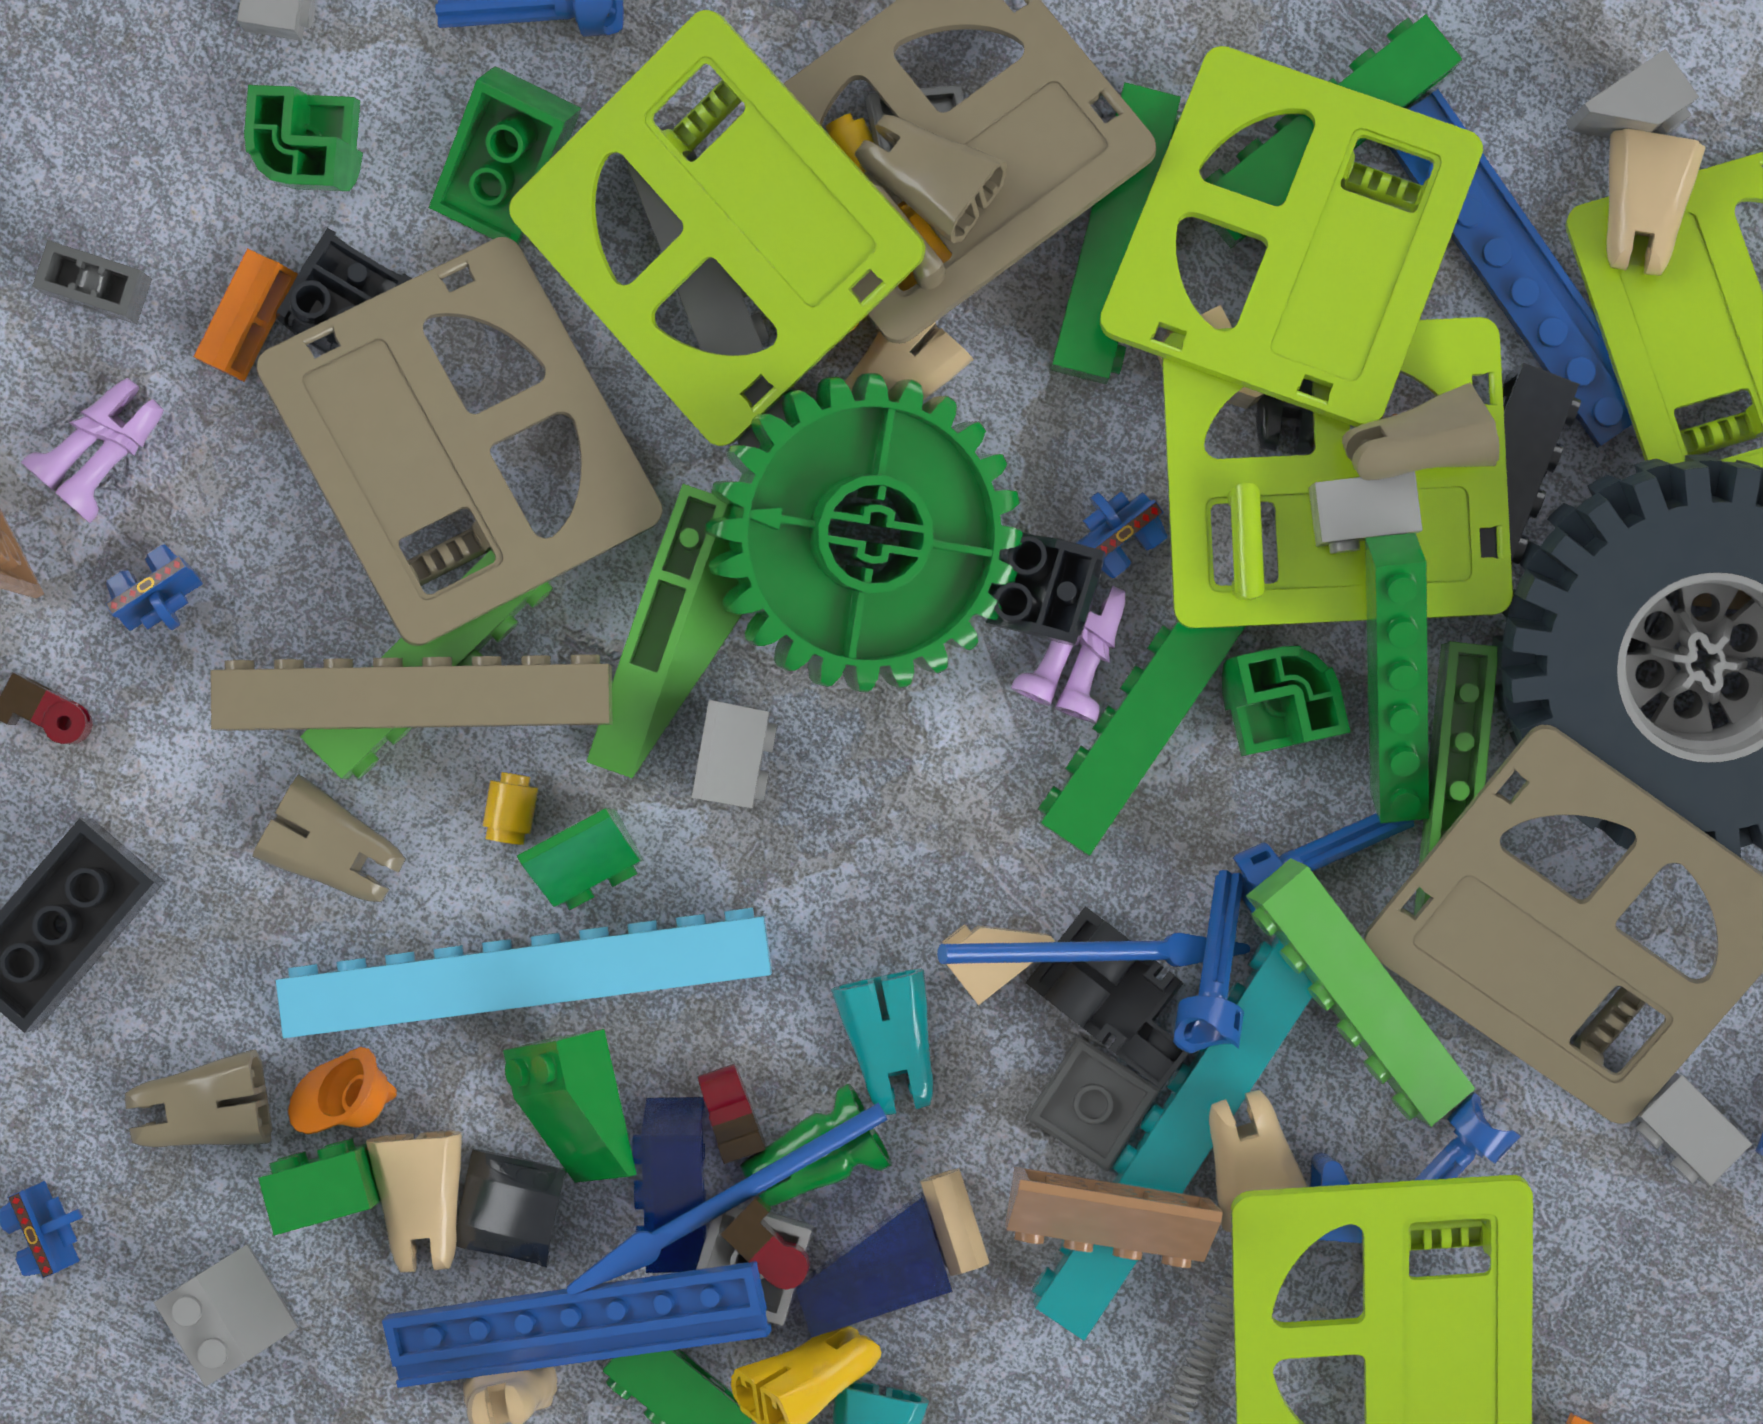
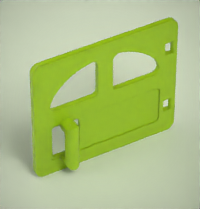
M702 10L695 13L515 194L509 208L510 216L514 223L711 444L717 446H726L736 442L751 427V421L757 414H765L923 261L925 256V244L919 234L725 18L711 10ZM703 65H710L722 80L673 129L662 131L654 122V115ZM743 102L745 105L744 112L695 161L690 162L686 157ZM613 153L622 154L683 223L682 233L633 282L627 285L617 281L606 260L596 221L595 202L598 179L605 161ZM712 257L718 261L774 324L777 330V339L769 348L748 355L732 356L711 353L689 346L664 332L656 324L655 313L658 307L707 259ZM872 270L883 281L861 302L852 288ZM763 376L774 387L752 406V403L744 393Z
M1227 46L1215 47L1208 51L1204 57L1101 312V329L1107 337L1355 427L1381 420L1483 153L1482 141L1475 133ZM1284 114H1303L1313 121L1314 129L1284 204L1273 206L1210 184L1202 179L1199 171L1208 158L1225 141L1247 126L1269 117ZM1360 138H1366L1429 160L1433 163L1430 178L1424 182V185H1420L1354 162L1355 154L1353 150L1356 142ZM1195 217L1258 239L1264 242L1267 247L1238 323L1229 331H1219L1205 321L1193 306L1183 286L1177 262L1176 233L1177 225L1184 218ZM1158 326L1184 335L1182 349L1153 339ZM1303 379L1331 388L1328 401L1298 391Z
M1763 152L1698 171L1696 182L1677 234L1674 250L1667 267L1660 276L1644 274L1645 253L1649 237L1634 235L1633 250L1625 271L1610 267L1606 249L1609 196L1574 207L1566 219V232L1645 461L1660 459L1670 464L1685 462V455H1701L1763 437V292L1735 216V207L1741 202L1763 203V168L1761 167L1763 166ZM1740 390H1746L1750 394L1753 404L1744 412L1679 430L1674 416L1676 409ZM1763 447L1724 458L1721 461L1736 462V460H1741L1763 467Z
M1484 317L1419 320L1400 373L1416 380L1436 396L1469 382L1472 384V376L1488 374L1490 405L1485 404L1495 420L1499 437V460L1496 466L1437 467L1415 471L1422 531L1417 533L1416 536L1427 561V618L1496 615L1505 611L1510 606L1513 598L1500 333L1495 323ZM1221 328V329H1217V330H1219V331H1229V330H1231V329H1233V328ZM1173 332L1166 338L1164 343L1182 349L1185 336ZM1162 357L1173 609L1178 622L1188 628L1367 621L1365 541H1359L1360 550L1346 553L1330 554L1329 545L1316 547L1309 487L1315 482L1360 477L1354 469L1352 461L1347 457L1342 444V437L1350 430V425L1313 412L1315 448L1313 453L1309 455L1213 458L1206 452L1204 447L1208 429L1224 404L1244 387ZM1312 381V396L1328 401L1331 388ZM1261 502L1272 503L1275 508L1278 578L1276 582L1264 584ZM1216 504H1228L1231 506L1234 569L1232 585L1220 586L1214 581L1211 508ZM1496 527L1497 558H1481L1480 529Z
M1498 1175L1252 1190L1239 1194L1231 1204L1236 1424H1304L1282 1396L1273 1374L1274 1367L1284 1359L1360 1355L1364 1358L1365 1424H1532L1533 1193L1529 1183L1523 1177L1518 1175ZM1348 1224L1360 1227L1362 1229L1363 1247L1362 1314L1356 1318L1280 1322L1274 1319L1272 1313L1277 1295L1287 1274L1299 1257L1314 1242L1334 1229ZM1482 1246L1484 1252L1490 1256L1489 1270L1484 1273L1420 1277L1409 1275L1410 1251Z

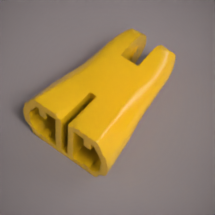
M839 1323L823 1330L790 1351L736 1368L731 1376L732 1393L742 1413L758 1424H807L839 1393L867 1374L877 1364L882 1352L880 1346L868 1336L859 1335L858 1330L847 1323Z

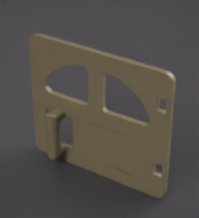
M896 0L783 83L822 126L829 109L846 86L854 80H864L872 86L896 117L914 123L941 137L980 150L1007 163V174L1002 188L988 207L982 209L977 206L980 216L962 242L952 243L928 224L952 253L951 258L944 264L898 207V204L903 200L867 172L864 173L919 234L925 244L924 259L912 271L917 284L906 291H902L897 286L867 315L882 335L892 343L902 344L912 340L1147 166L1155 157L1156 143L1151 132L1041 0H1024L1027 5L1015 13L1004 0ZM950 30L990 31L1007 36L1023 46L1024 53L1018 61L950 111L944 113L936 110L895 59V52L899 46L922 36ZM1100 96H1103L1119 115L1106 124L1090 106ZM871 270L852 290L862 302L883 280L878 278Z
M506 237L495 238L265 350L258 358L257 374L399 635L410 645L422 646L650 530L661 518L662 504L521 248L512 239ZM467 267L473 281L449 292L442 279ZM445 316L466 318L488 325L507 335L526 349L543 367L544 379L540 383L480 413H469L423 331V325L428 319ZM334 333L339 347L314 358L306 345ZM565 415L573 421L579 443V488L573 509L565 524L552 537L542 538L537 536L530 527L492 458L490 449L498 443L552 416ZM461 509H468L472 513L475 522L470 529L409 560L405 558L399 547L401 539ZM490 550L494 553V563L433 594H426L421 586L480 557Z
M1539 725L1527 733L1373 920L1365 932L1364 941L1380 963L1609 1121L1624 1124L1634 1120L1763 973V873L1556 727ZM1516 770L1527 781L1513 798L1509 800L1497 792ZM1579 815L1599 818L1625 826L1635 833V840L1591 894L1585 899H1577L1503 848L1500 844L1502 834L1520 823L1539 817ZM1670 863L1683 865L1703 891L1713 913L1717 937L1716 954L1710 972L1700 979L1686 976L1616 926L1617 920L1662 867ZM1420 887L1431 897L1414 916L1402 907ZM1616 986H1621L1620 989L1614 994V996L1595 1016V1018L1589 1023V1025L1583 1030V1032L1577 1037V1039L1571 1044L1570 1038L1587 1020V1018L1593 1013V1011L1599 1006V1004L1605 999V997L1611 992V990ZM1646 1003L1664 1015L1665 1019L1621 1071L1617 1073L1611 1072L1603 1066V1053Z

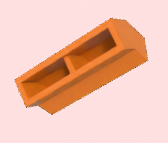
M247 248L193 357L229 376L245 382L276 320V312L292 287L298 273L277 261Z

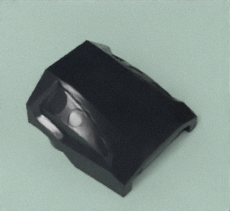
M327 228L278 308L276 319L294 335H297L412 278L404 273L400 275L389 270L349 246L336 236V232ZM334 333L310 343V345L324 353L339 347Z
M1023 533L1020 542L1022 544L1009 548L1008 564L1017 572L1016 580L1006 585H998L994 596L997 600L994 609L999 617L997 620L987 618L986 624L990 627L1018 631L1058 643L1078 646L1098 586L1106 553L1103 550L1058 538Z
M473 1148L457 1220L456 1246L514 1258L547 1268L550 1259V1242L555 1227L556 1212L559 1207V1197L563 1181L566 1178L567 1169Z

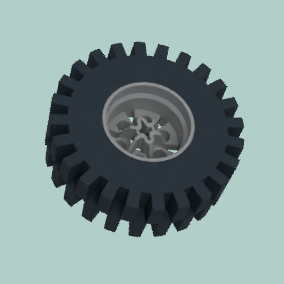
M1685 455V462L1674 464L1660 459L1646 460L1634 464L1636 474L1622 480L1606 475L1589 484L1587 487L1592 497L1585 500L1577 508L1563 503L1547 518L1555 529L1547 536L1541 546L1528 541L1523 557L1519 562L1525 569V572L1518 583L1517 589H1513V598L1510 606L1502 612L1507 618L1504 635L1493 636L1492 646H1497V665L1502 670V684L1495 685L1496 697L1500 709L1510 719L1513 728L1510 736L1516 747L1534 727L1539 725L1554 726L1741 858L1742 847L1754 844L1763 850V673L1748 669V661L1746 660V657H1763V467L1741 460L1724 462L1708 455ZM1678 589L1679 609L1674 612L1665 596ZM1739 589L1752 598L1736 613L1724 616ZM1702 593H1709L1712 598L1710 610L1702 616L1694 617L1691 613L1693 599ZM1662 611L1666 618L1663 629L1653 635L1646 634L1644 630L1646 618L1653 612ZM1738 624H1747L1749 627L1748 639L1742 645L1732 647L1729 644L1733 627ZM1631 638L1648 643L1647 650L1640 649L1634 652H1627ZM1680 640V647L1678 650L1674 649V646ZM1696 643L1702 650L1711 654V656L1705 659L1706 667L1704 669L1706 673L1694 664H1691L1698 659ZM1645 660H1655L1657 670L1654 677L1648 682H1637L1635 673L1639 664ZM1673 662H1678L1681 668L1679 672L1675 669ZM1738 672L1741 679L1737 690L1727 695L1721 694L1720 690L1724 684L1723 677L1728 673ZM1686 690H1692L1694 693L1692 706L1684 712H1675L1673 708L1675 697ZM1659 691H1662L1660 695L1661 703L1649 720L1641 712L1640 708ZM1708 702L1712 704L1718 702L1729 722L1713 729ZM1574 815L1590 829L1594 830L1596 827L1604 831L1617 845L1627 850L1635 840V833L1625 826L1599 818Z

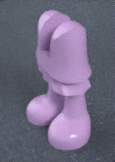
M129 378L117 383L92 406L81 411L84 415L83 417L69 422L76 430L55 449L48 453L33 452L21 461L29 471L54 491L75 461L97 439L103 441V445L85 465L55 491L63 501L88 523H91L98 515L99 508L94 499V491L99 483L128 453L135 456L138 447H143L147 437L159 422L164 411L152 399L143 405L127 424L119 418L118 415L139 390V386Z
M1112 586L1108 597L1100 608L1102 610L1101 614L1089 612L1079 641L1082 645L1068 682L1056 703V710L1084 721L1097 722L1100 713L1099 705L1091 698L1090 690L1099 661L1102 660L1110 663L1109 648L1115 649V636L1124 610L1126 591ZM1051 641L1036 671L1033 673H1022L1017 676L1013 681L1011 689L1035 702L1051 706L1060 675L1073 646Z

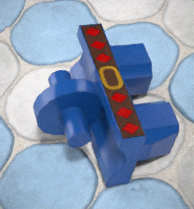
M1122 491L1108 502L1097 492L1090 497V501L1096 511L1083 520L1091 532L1076 543L1105 551L1106 555L1102 571L1109 577L1115 578L1131 564V561L1120 547L1128 539L1134 536L1146 551L1155 548L1167 539L1168 535L1159 518L1164 512L1155 500L1151 501L1143 492L1130 502Z
M160 545L149 552L145 558L152 571L150 575L138 582L135 576L127 570L120 571L106 581L111 600L105 604L111 615L115 618L117 617L129 631H132L142 623L147 629H150L161 621L170 630L176 629L181 624L175 612L189 603L185 595L203 584L197 572L183 558L176 556L166 545Z
M45 1181L8 1197L9 1203L0 1209V1225L8 1234L19 1229L24 1234L29 1247L16 1252V1262L23 1276L41 1274L42 1278H45L80 1261L72 1244L77 1242V1238L70 1224L83 1218L80 1209L66 1214L59 1197L52 1198Z

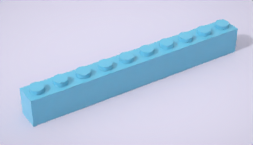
M753 908L724 911L725 921L706 923L705 914L677 917V927L657 929V921L653 920L627 924L628 933L609 936L608 926L579 930L580 940L561 942L560 933L531 936V946L512 948L511 939L484 942L482 943L483 952L465 955L463 945L433 949L434 959L415 961L414 952L385 955L386 965L367 967L366 958L337 961V971L318 973L317 964L288 968L289 977L276 980L283 1038L768 976L772 974L765 916L754 917Z

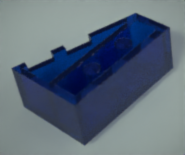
M703 1097L646 1098L641 1134H633L632 1138L634 1164H642V1180L634 1181L635 1210H644V1225H636V1232H653L706 1201L704 1180L705 1143H703L705 1101ZM706 1224L661 1249L658 1259L646 1266V1273H673L696 1270L707 1236Z
M922 1192L909 1200L907 1204L888 1218L875 1225L853 1244L844 1248L805 1277L803 1282L797 1286L796 1291L811 1338L953 1292Z

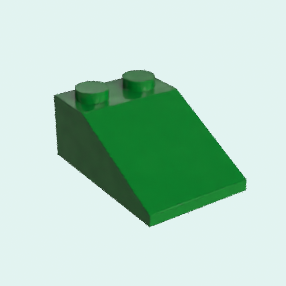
M494 66L476 80L428 208L491 239L506 237L519 245L524 233L510 216L511 200L569 141L582 108Z
M605 808L517 855L523 868L552 906L557 907L565 903L569 911L593 899L595 896L591 888L608 880L613 888L638 874L634 865L644 861L617 810Z
M605 1029L549 1038L503 1050L506 1062L505 1076L511 1086L514 1100L562 1166L567 1169V1173L575 1183L636 1175Z

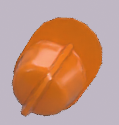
M358 1047L338 1058L319 1065L306 1074L298 1083L290 1098L288 1108L289 1121L297 1132L307 1135L322 1132L338 1124L361 1128L371 1124L378 1117L384 1105L396 1098L397 1090L388 1082L382 1070L377 1067L376 1057L368 1048Z

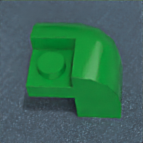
M248 85L244 126L246 152L250 154L257 169L278 185L297 190L350 191L358 179L363 152L357 149L361 101L349 96L307 95L294 86Z
M1282 646L1236 656L1224 663L1221 676L1225 711L1231 709L1241 757L1350 733L1341 687L1333 667H1328L1316 654L1302 649L1301 646Z

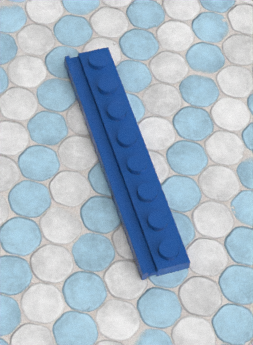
M1439 89L1408 109L1466 129ZM1389 147L1412 182L1424 185V182L1430 178L1433 163ZM1482 153L1451 238L1541 368L1579 384L1575 398L1581 399V404L1576 418L1598 448L1631 426L1632 421L1597 319L1576 286Z
M757 1261L602 1283L573 1295H569L566 1289L392 1313L382 1320L392 1367H396L398 1379L396 1380L397 1388L767 1337L772 1331L771 1324H768L765 1311L767 1306Z

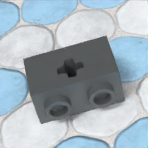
M47 240L32 287L44 295L137 325L152 278L139 269Z

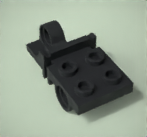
M1086 906L1058 940V942L1131 941ZM1156 960L1041 962L1026 981L1028 986L1103 1045L1111 1035H1114L1116 1039L1108 1049L1160 1090L1189 1054L1178 1048L1173 1042L1174 1037L1154 1022L1184 984L1170 971L1161 981L1158 980L1156 977L1164 967Z

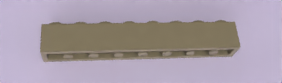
M547 655L521 656V665H502L501 656L472 657V666H452V657H423L422 667H403V658H373V667L353 668V659L348 658L323 659V668H304V660L278 659L274 660V669H255L254 660L224 661L225 670H210L211 730L613 725L612 666L610 664H600V655H570L571 664L551 665V656Z

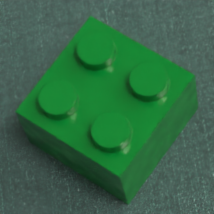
M349 1138L318 1149L319 1157L308 1159L306 1151L278 1158L277 1161L269 1163L271 1171L260 1176L258 1180L273 1236L369 1210L378 1204L380 1197L372 1172L367 1144L355 1146L353 1138Z

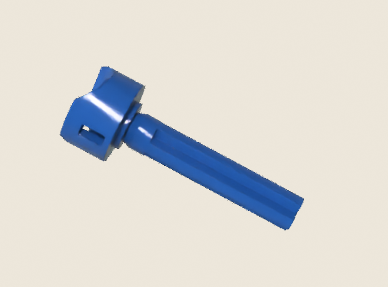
M438 0V4L435 5L439 28L569 20L575 18L581 35L583 37L617 33L623 29L624 23L623 0Z
M1375 813L1299 848L1285 852L1279 857L1265 842L1242 851L1233 857L1244 876L1241 898L1252 913L1256 909L1246 895L1290 858L1307 865L1313 872L1414 827V820L1380 824L1378 815Z
M1220 870L1218 875L1215 876L1198 996L1182 999L1178 1004L1173 1042L1178 1048L1191 1054L1220 1044H1233L1239 1049L1244 1011L1240 1006L1228 1001L1227 997L1244 876L1241 873Z
M1471 1092L1447 1118L1454 1126L1455 1130L1453 1132L1458 1137L1451 1140L1414 1181L1457 1178L1474 1160L1476 1154L1481 1158L1486 1156L1495 1164L1521 1135L1513 1130L1493 1129L1484 1116L1481 1097L1475 1092Z

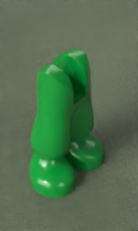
M848 1083L837 1090L834 1109L831 1113L826 1115L822 1113L811 1114L781 1138L768 1145L766 1150L754 1154L740 1164L745 1178L863 1112L865 1107L852 1085ZM873 1128L792 1174L782 1182L771 1186L758 1194V1196L770 1207H773L811 1190L847 1179L851 1175L853 1167L857 1166V1164H863L876 1171H882L892 1166L891 1158L879 1134Z

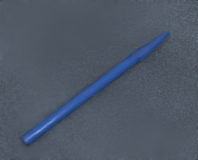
M1174 933L1161 941L941 944L938 947L937 956L941 964L1165 960L1173 967H1183L1203 963L1207 937ZM1235 942L1233 956L1250 952L1248 944Z
M877 1103L655 1231H638L571 1282L566 1287L567 1293L569 1295L579 1293L652 1264L658 1259L661 1249L887 1121L888 1119L883 1109Z

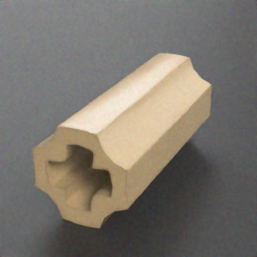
M960 1169L948 1170L921 1180L920 1183L950 1276L963 1274L989 1264Z

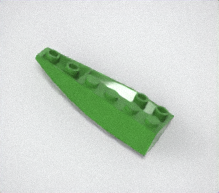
M684 483L682 484L612 682L613 725H598L586 761L590 764L633 779L743 615L727 612L723 607L722 601L727 593L739 584L737 578L713 575L710 572V561L718 555L730 551L729 540L714 538L706 533L707 521L717 517L730 516L731 511L730 505L718 500L712 493Z

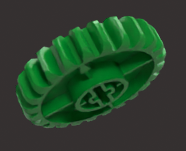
M865 373L856 379L851 392L843 379L837 376L827 377L818 383L816 401L803 391H789L782 398V410L787 422L771 414H757L752 419L751 426L761 446L756 448L745 445H731L727 451V457L732 465L742 473L739 482L715 481L711 489L712 494L718 500L731 506L730 516L717 517L706 523V533L718 539L729 540L730 551L720 554L710 561V572L713 575L737 578L739 582L722 600L723 607L727 612L734 614L756 612L747 625L745 631L746 640L755 646H766L778 641L774 654L776 665L787 671H796L808 662L807 668L810 680L821 686L829 687L834 685L843 673L847 685L852 690L869 692L875 686L880 673L891 686L904 688L912 683L914 662L926 671L940 674L948 667V655L944 647L945 642L954 647L969 651L977 646L979 642L977 633L969 622L972 616L993 620L998 619L999 615L994 609L997 600L988 593L991 583L1006 585L1016 580L1017 572L1013 567L999 560L1001 549H1009L1021 545L1022 543L1020 542L1023 537L1022 531L1014 527L1001 525L1000 515L1013 510L1020 504L1017 491L994 489L992 481L1000 476L1007 467L1004 455L990 453L977 455L975 451L983 442L986 433L984 426L979 421L962 422L952 426L957 408L954 399L949 396H937L923 404L922 386L918 381L912 379L896 382L888 392L887 385L881 375L878 373ZM858 489V498L885 500L886 496L893 503L900 522L894 521L896 513L894 510L879 504L846 503L842 507V512L834 511V509L848 493ZM834 519L900 530L901 539L898 546L831 536L828 535V525L830 520ZM829 543L836 544L835 553L838 556L852 561L878 564L887 562L889 553H893L895 556L882 571L873 574V569L846 565L844 571L836 563L829 548Z

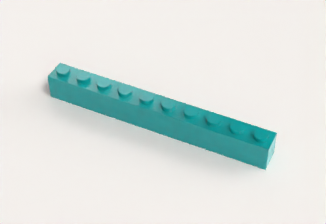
M1275 936L1271 944L1263 941L1258 946L1248 962V966L1253 968V971L1243 985L1236 981L1228 991L1227 1000L1240 1006L1244 1011L1239 1049L1233 1044L1210 1046L1201 1049L1190 1066L1182 1063L1167 1084V1088L1172 1090V1093L1163 1107L1157 1104L1153 1105L1140 1125L1145 1134L1137 1146L1134 1148L1128 1144L1116 1160L1113 1169L1118 1174L1113 1183L1181 1194L1184 1192L1213 1148L1209 1125L1211 1105L1226 1099L1233 1116L1245 1099L1244 1093L1250 1092L1312 998L1307 989L1312 985V982L1303 971L1297 974L1285 962L1279 953L1284 948V945L1277 936ZM1063 1240L1058 1250L1064 1256L1054 1271L1049 1267L1044 1269L1031 1292L1037 1295L1033 1304L1037 1310L1085 1341L1138 1260L1113 1256V1247L1096 1244L1093 1246V1252L1067 1249L1063 1247Z

